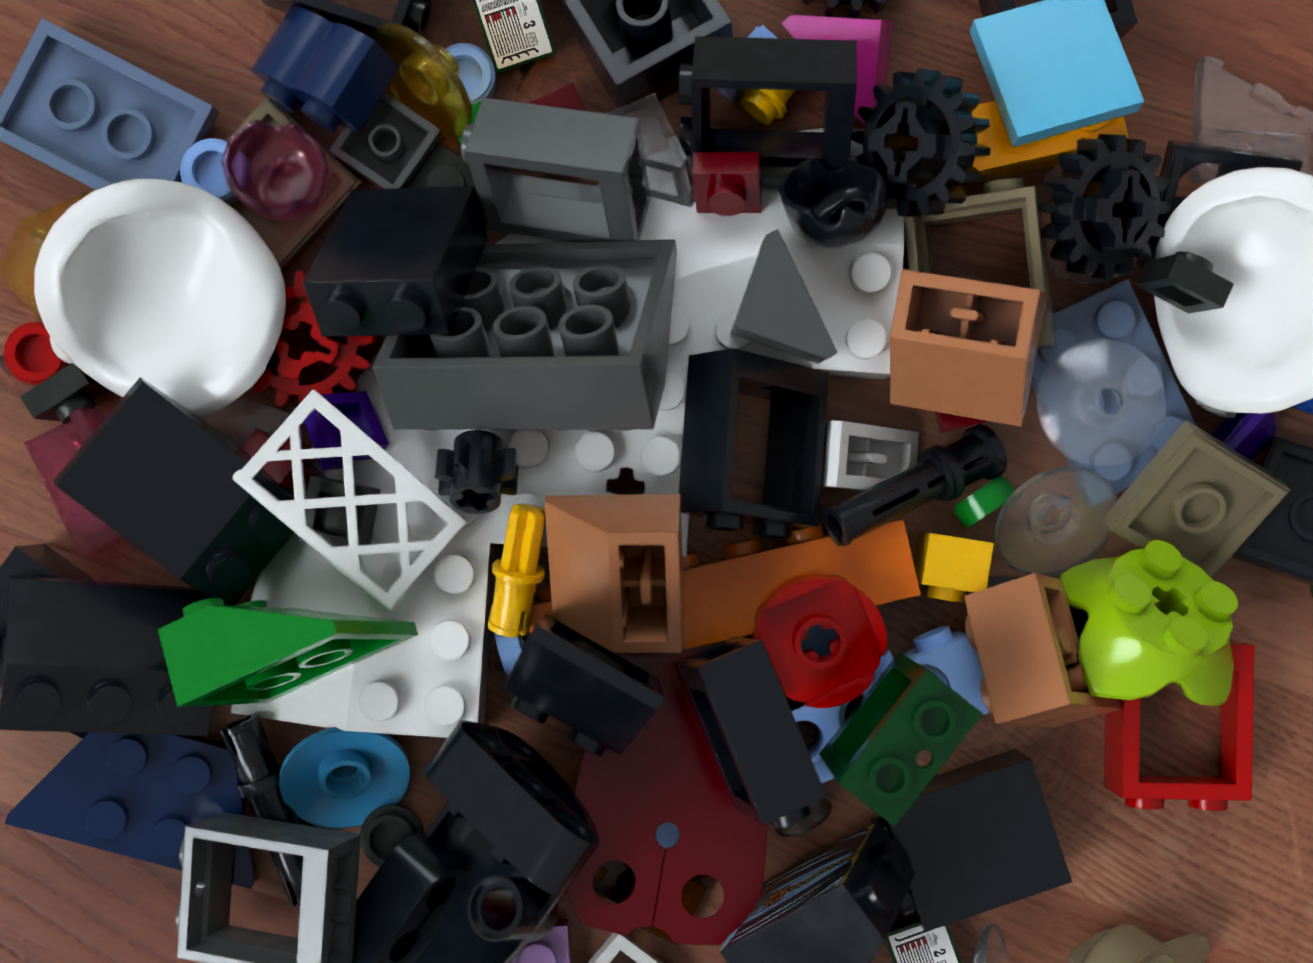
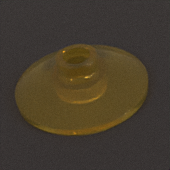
M385 23L374 31L371 38L401 65L387 88L398 101L441 129L443 135L450 137L461 135L466 125L472 122V106L467 91L458 76L459 67L453 56L444 47L438 44L432 45L420 34L406 26L397 23Z

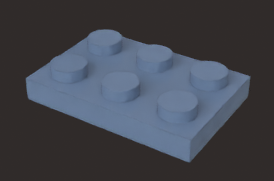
M41 18L0 97V141L95 190L131 179H163L182 183L180 165L184 154L193 144L206 139L219 111L214 106Z
M1128 279L1053 313L1057 347L1037 349L1031 380L1032 388L1087 504H1096L1128 489L1185 420L1196 426Z

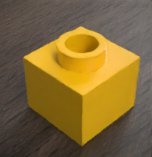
M919 531L914 567L918 583L928 585L927 597L965 603L964 596H966L967 591L978 592L987 589L994 543Z

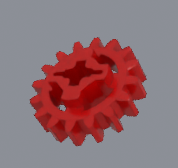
M296 271L294 286L288 287L284 281L286 303L296 299H306L305 302H301L298 313L284 318L282 331L305 332L310 324L312 325L310 336L318 340L319 345L329 348L331 353L326 351H304L301 357H298L300 346L291 342V338L280 334L275 347L280 360L277 370L275 371L268 362L265 371L252 389L256 394H263L272 387L277 389L275 405L279 407H287L294 395L298 396L300 404L313 389L320 394L338 393L336 388L341 385L350 391H356L360 385L352 375L355 368L371 369L373 365L369 359L360 355L362 346L376 343V336H346L347 344L337 341L335 336L322 337L303 284L308 273L305 271ZM323 363L338 366L337 370L328 378L315 384L303 385L305 379H308L312 368Z

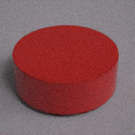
M43 322L22 324L6 340L4 347L5 364L9 372L23 383L37 386L70 365L62 361L53 351L50 334L47 332Z

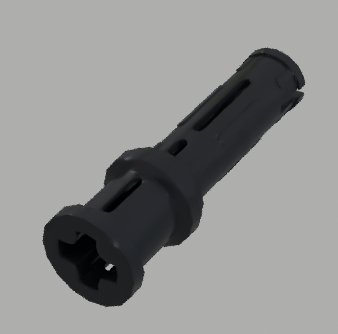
M977 424L966 429L962 439L946 447L935 445L924 450L918 459L917 465L885 481L879 482L873 487L833 507L825 508L822 516L828 535L837 545L847 546L853 540L892 520L900 518L902 515L933 499L952 501L960 497L965 487L981 478L991 480L1003 475L1007 469V456L1002 442L989 427Z

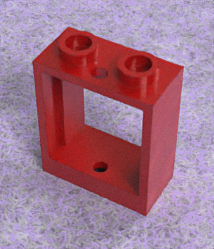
M1230 639L1234 669L1230 693L1226 702L1220 706L1219 777L1139 776L1141 698L1135 700L1119 699L1121 709L1105 713L1104 787L1119 797L1124 798L1126 806L1138 809H1163L1165 799L1188 800L1189 807L1210 811L1227 810L1228 800L1252 801L1255 645Z

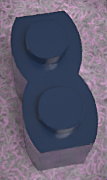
M291 6L250 71L265 83L260 92L274 104L290 113H294L297 107L300 106L302 107L301 111L315 123L331 132H335L339 124L355 131L361 129L401 65L374 39L362 32L341 23H332L307 9Z

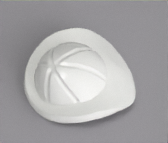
M1255 167L1233 171L1206 182L1189 194L1172 212L1164 227L1165 235L1159 239L1156 247L1155 259L1174 255L1179 251L1190 252L1210 261L1213 264L1212 272L1234 283L1224 308L1189 314L1154 295L1160 332L1174 372L1181 385L1194 399L1222 411L1264 414L1281 411L1313 398V176L1289 168Z
M131 179L91 192L71 205L53 224L41 245L34 269V294L39 314L47 332L73 364L100 385L122 397L141 377L198 417H203L223 409L258 381L266 369L282 331L286 307L285 283L273 253L258 232L235 209L212 194L186 183L163 179Z

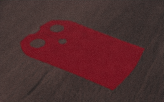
M753 634L747 635V636H743L742 638H751V639H752ZM721 642L682 650V653H615L659 678L665 698L657 712L621 755L606 748L603 756H598L584 749L574 793L588 811L596 827L599 845L566 889L569 901L584 925L629 936L633 930L641 927H652L653 923V927L663 930L670 936L672 943L720 945L731 933L740 927L761 896L768 824L761 825L735 807L675 663ZM670 822L679 829L680 838L674 846L667 847L665 850V847L657 842L655 833L661 824ZM610 860H619L626 863L635 875L633 893L627 900L621 903L610 904L602 901L596 895L593 888V877L596 870L603 863ZM697 875L714 877L723 889L724 900L721 908L708 918H698L691 915L685 909L682 902V891L685 884Z

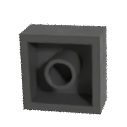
M384 91L361 129L355 131L344 127L329 151L337 160L380 189L408 188L438 143L442 144L445 137L441 129Z

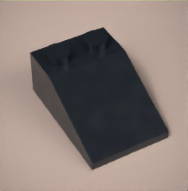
M557 0L594 72L621 116L632 117L679 91L680 64H693L695 36L733 37L732 21L718 0Z
M139 377L53 480L56 487L177 578L210 598L223 599L226 606H234L295 533L232 479L234 473L240 469L242 470L251 459L241 448L242 446L141 377ZM263 469L254 477L259 484L278 500H294V492L280 486Z
M546 614L533 628L502 688L514 695L510 705L517 711L540 723H545L549 715L572 728L568 735L570 740L598 756H603L606 748L621 755L657 712L665 698L659 678Z

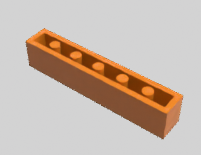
M904 519L892 520L853 540L847 546L837 545L828 533L824 534L822 524L820 523L819 527L792 529L791 539H786L784 544L762 548L759 538L722 546L723 558L702 563L699 562L697 552L688 553L686 557L683 556L684 624L682 650L725 641L732 637H743L753 634L755 614L759 606L779 586L793 578L807 574L818 573L842 576L865 592L875 606L921 595ZM551 586L536 589L538 601H534L532 605L530 634L545 614L553 618Z

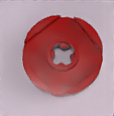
M817 573L793 578L775 589L768 599L759 606L755 614V627L752 639L762 640L784 695L793 701L804 702L809 707L820 709L836 707L860 696L874 680L875 676L873 673L880 665L881 655L883 657L885 655L887 633L879 610L865 592L839 575ZM818 624L823 630L834 628L837 637L828 642L830 652L820 657L813 648L803 651L801 647V641L809 637L808 629Z

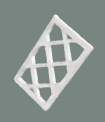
M315 389L305 397L242 470L236 471L232 477L239 486L388 612L395 609L397 600L467 522L466 519ZM316 409L340 430L342 447L302 449L300 425ZM290 438L291 450L278 451ZM370 455L392 474L395 479V493L356 495L353 456ZM342 457L345 496L306 499L303 459ZM292 460L294 500H278L254 479L269 461ZM423 501L447 522L433 540L409 541L407 502ZM396 503L399 542L359 545L357 506ZM346 506L349 545L332 546L308 525L307 509ZM422 551L411 564L410 552ZM400 552L401 576L386 592L361 570L360 555Z

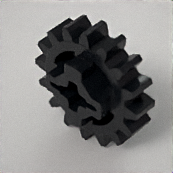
M920 68L917 69L916 73L898 71L893 73V86L877 84L872 89L878 103L875 107L860 106L858 109V114L867 124L865 131L852 132L851 140L858 144H863V153L856 156L861 164L880 170L890 195L886 209H897L898 216L921 217V214H944L945 203L962 204L966 200L965 192L961 186L963 182L980 183L983 177L973 167L975 157L990 155L991 148L977 143V134L986 130L990 126L989 119L973 118L971 112L977 107L981 99L978 94L961 92L963 80L959 77L941 75L940 71Z
M1099 134L1098 139L1081 138L1077 140V154L1061 153L1058 156L1063 173L1060 177L1046 176L1044 183L1054 192L1052 200L1039 203L1038 210L1051 214V222L1040 231L1041 237L1057 240L1050 252V256L1054 260L1067 262L1066 271L1103 280H1112L1114 273L1130 275L1134 272L1133 258L1149 260L1152 257V252L1147 242L1150 237L1163 238L1165 235V230L1157 223L1159 214L1171 211L1172 204L1160 201V192L1166 189L1171 182L1169 177L1155 176L1154 172L1159 167L1162 158L1159 154L1145 153V141L1126 139V135Z

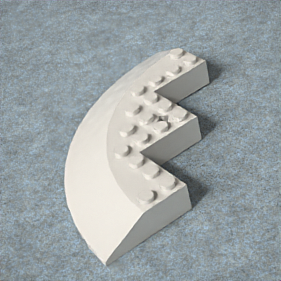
M823 128L803 130L800 132H823ZM852 128V132L865 131V128ZM851 140L850 155L856 157L862 154L863 144H858ZM678 154L647 164L651 200L640 240L675 239L677 247L665 387L654 429H440L432 431L425 429H393L373 369H364L356 379L360 387L356 391L348 390L347 392H367L389 443L385 450L466 519L467 522L397 600V605L391 612L386 611L308 543L298 541L299 536L294 533L256 578L250 601L265 600L268 607L298 608L415 622L418 635L268 703L232 705L231 713L251 716L258 713L261 718L323 728L337 727L343 731L448 738L460 720L485 724L491 630L488 628L487 623L493 603L495 575L492 573V564L496 560L497 544H504L509 513L514 504L535 505L545 510L544 501L546 495H618L608 492L609 479H619L621 469L624 468L633 469L634 480L644 482V494H679L689 355L735 348L829 372V376L879 380L889 378L890 334L903 269L904 217L898 216L897 209H886L880 225L863 240L834 248L813 246L801 238L793 229L781 200L780 186L762 185L761 213H739L733 216L697 213L692 183V156H680ZM777 229L838 352L830 359L819 364L730 334L761 243L766 234ZM509 233L496 244L563 243L569 241ZM379 351L377 352V354H376V355L373 357V359L371 360V362H372L373 364H374V362H375V360H376V358H377V355H378ZM470 430L492 432L502 439L504 449L515 448L516 465L518 466L517 494H501L500 506L494 511L485 514L465 513L453 507L450 503V495L440 496L438 494L439 480L435 478L437 450H453L455 438L459 434ZM317 458L314 461L313 465L326 478L344 481L343 469L323 470L320 459ZM374 459L354 461L355 484L381 489L380 494L395 493L394 476ZM423 501L407 502L409 541L433 540L447 522ZM396 503L378 504L370 544L399 542ZM681 514L682 554L686 557L689 515ZM546 522L541 547H548ZM422 551L410 552L411 564ZM400 552L360 555L361 570L386 592L401 576Z

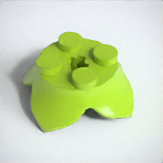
M1152 540L1144 549L1131 550L1121 557L1094 559L1073 566L1061 574L1059 579L1063 581L1069 605L1088 614V620L1079 638V661L1091 696L1135 700L1150 697L1168 684L1176 682L1177 686L1180 685L1185 697L1197 704L1222 706L1226 702L1231 690L1234 669L1229 636L1233 629L1232 614L1238 608V599L1229 587L1214 581L1199 566L1183 558L1172 544L1163 540Z

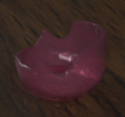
M260 120L248 122L228 139L221 162L227 185L242 205L253 214L272 221H289L304 218L308 212L316 210L326 198L332 174L323 146L293 122L285 126L266 125Z

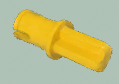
M524 503L514 504L509 513L502 558L495 560L492 564V573L496 576L487 625L492 632L498 635L519 637V633L525 636L530 631L534 593L536 592L537 583L542 582L545 575L544 569L538 565L546 522L545 510L539 506Z

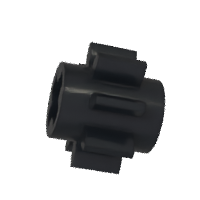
M470 430L459 434L454 440L453 450H437L435 478L439 480L438 494L440 496L450 495L449 499L452 506L465 513L485 514L494 511L501 504V494H517L518 466L516 465L515 448L504 449L502 439L489 431Z

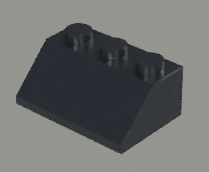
M10 575L0 651V730L208 736L212 705L177 707L158 629L184 617V607L197 601L210 599V597L194 587Z

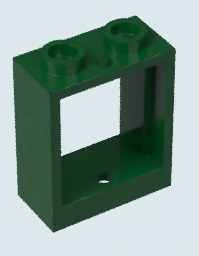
M898 652L819 755L840 785L895 827L983 713L929 670ZM923 750L929 751L932 756L931 762L926 766H920L916 762L917 754Z

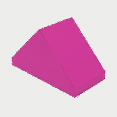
M790 15L781 24L794 39L857 41V86L854 114L862 124L867 123L858 114V109L860 106L875 107L878 103L872 89L877 84L887 86L893 21Z

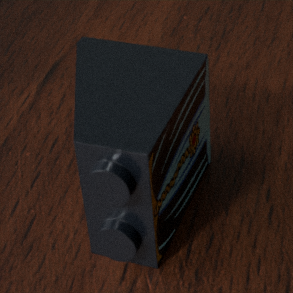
M877 820L763 883L761 896L754 909L740 927L728 936L719 951L727 963H871L885 942L916 873L912 868L907 851L898 840L888 836Z

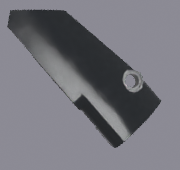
M460 720L424 771L429 782L448 802L426 833H415L405 838L392 850L357 899L352 963H511L528 942L542 939L552 930L557 920L558 900L599 845L596 827L578 796L558 772L532 746L508 730Z

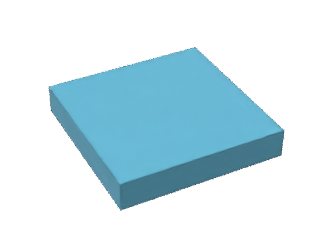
M1043 0L973 20L969 32L1012 147L1138 112L1144 103L1143 96L1104 0Z

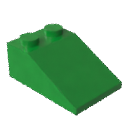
M210 598L194 602L183 608L184 617L158 629L177 707L268 703L418 635L415 622L298 608L268 607L265 600H254L237 606H226L221 598Z

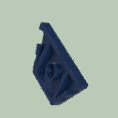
M88 733L8 813L5 824L182 871L183 867L180 864L179 852L185 837V826L221 812L247 816L245 801L240 797L236 784L239 782V776L225 743L200 736ZM234 845L232 884L252 889L256 868L255 862L252 861L251 849L246 846Z

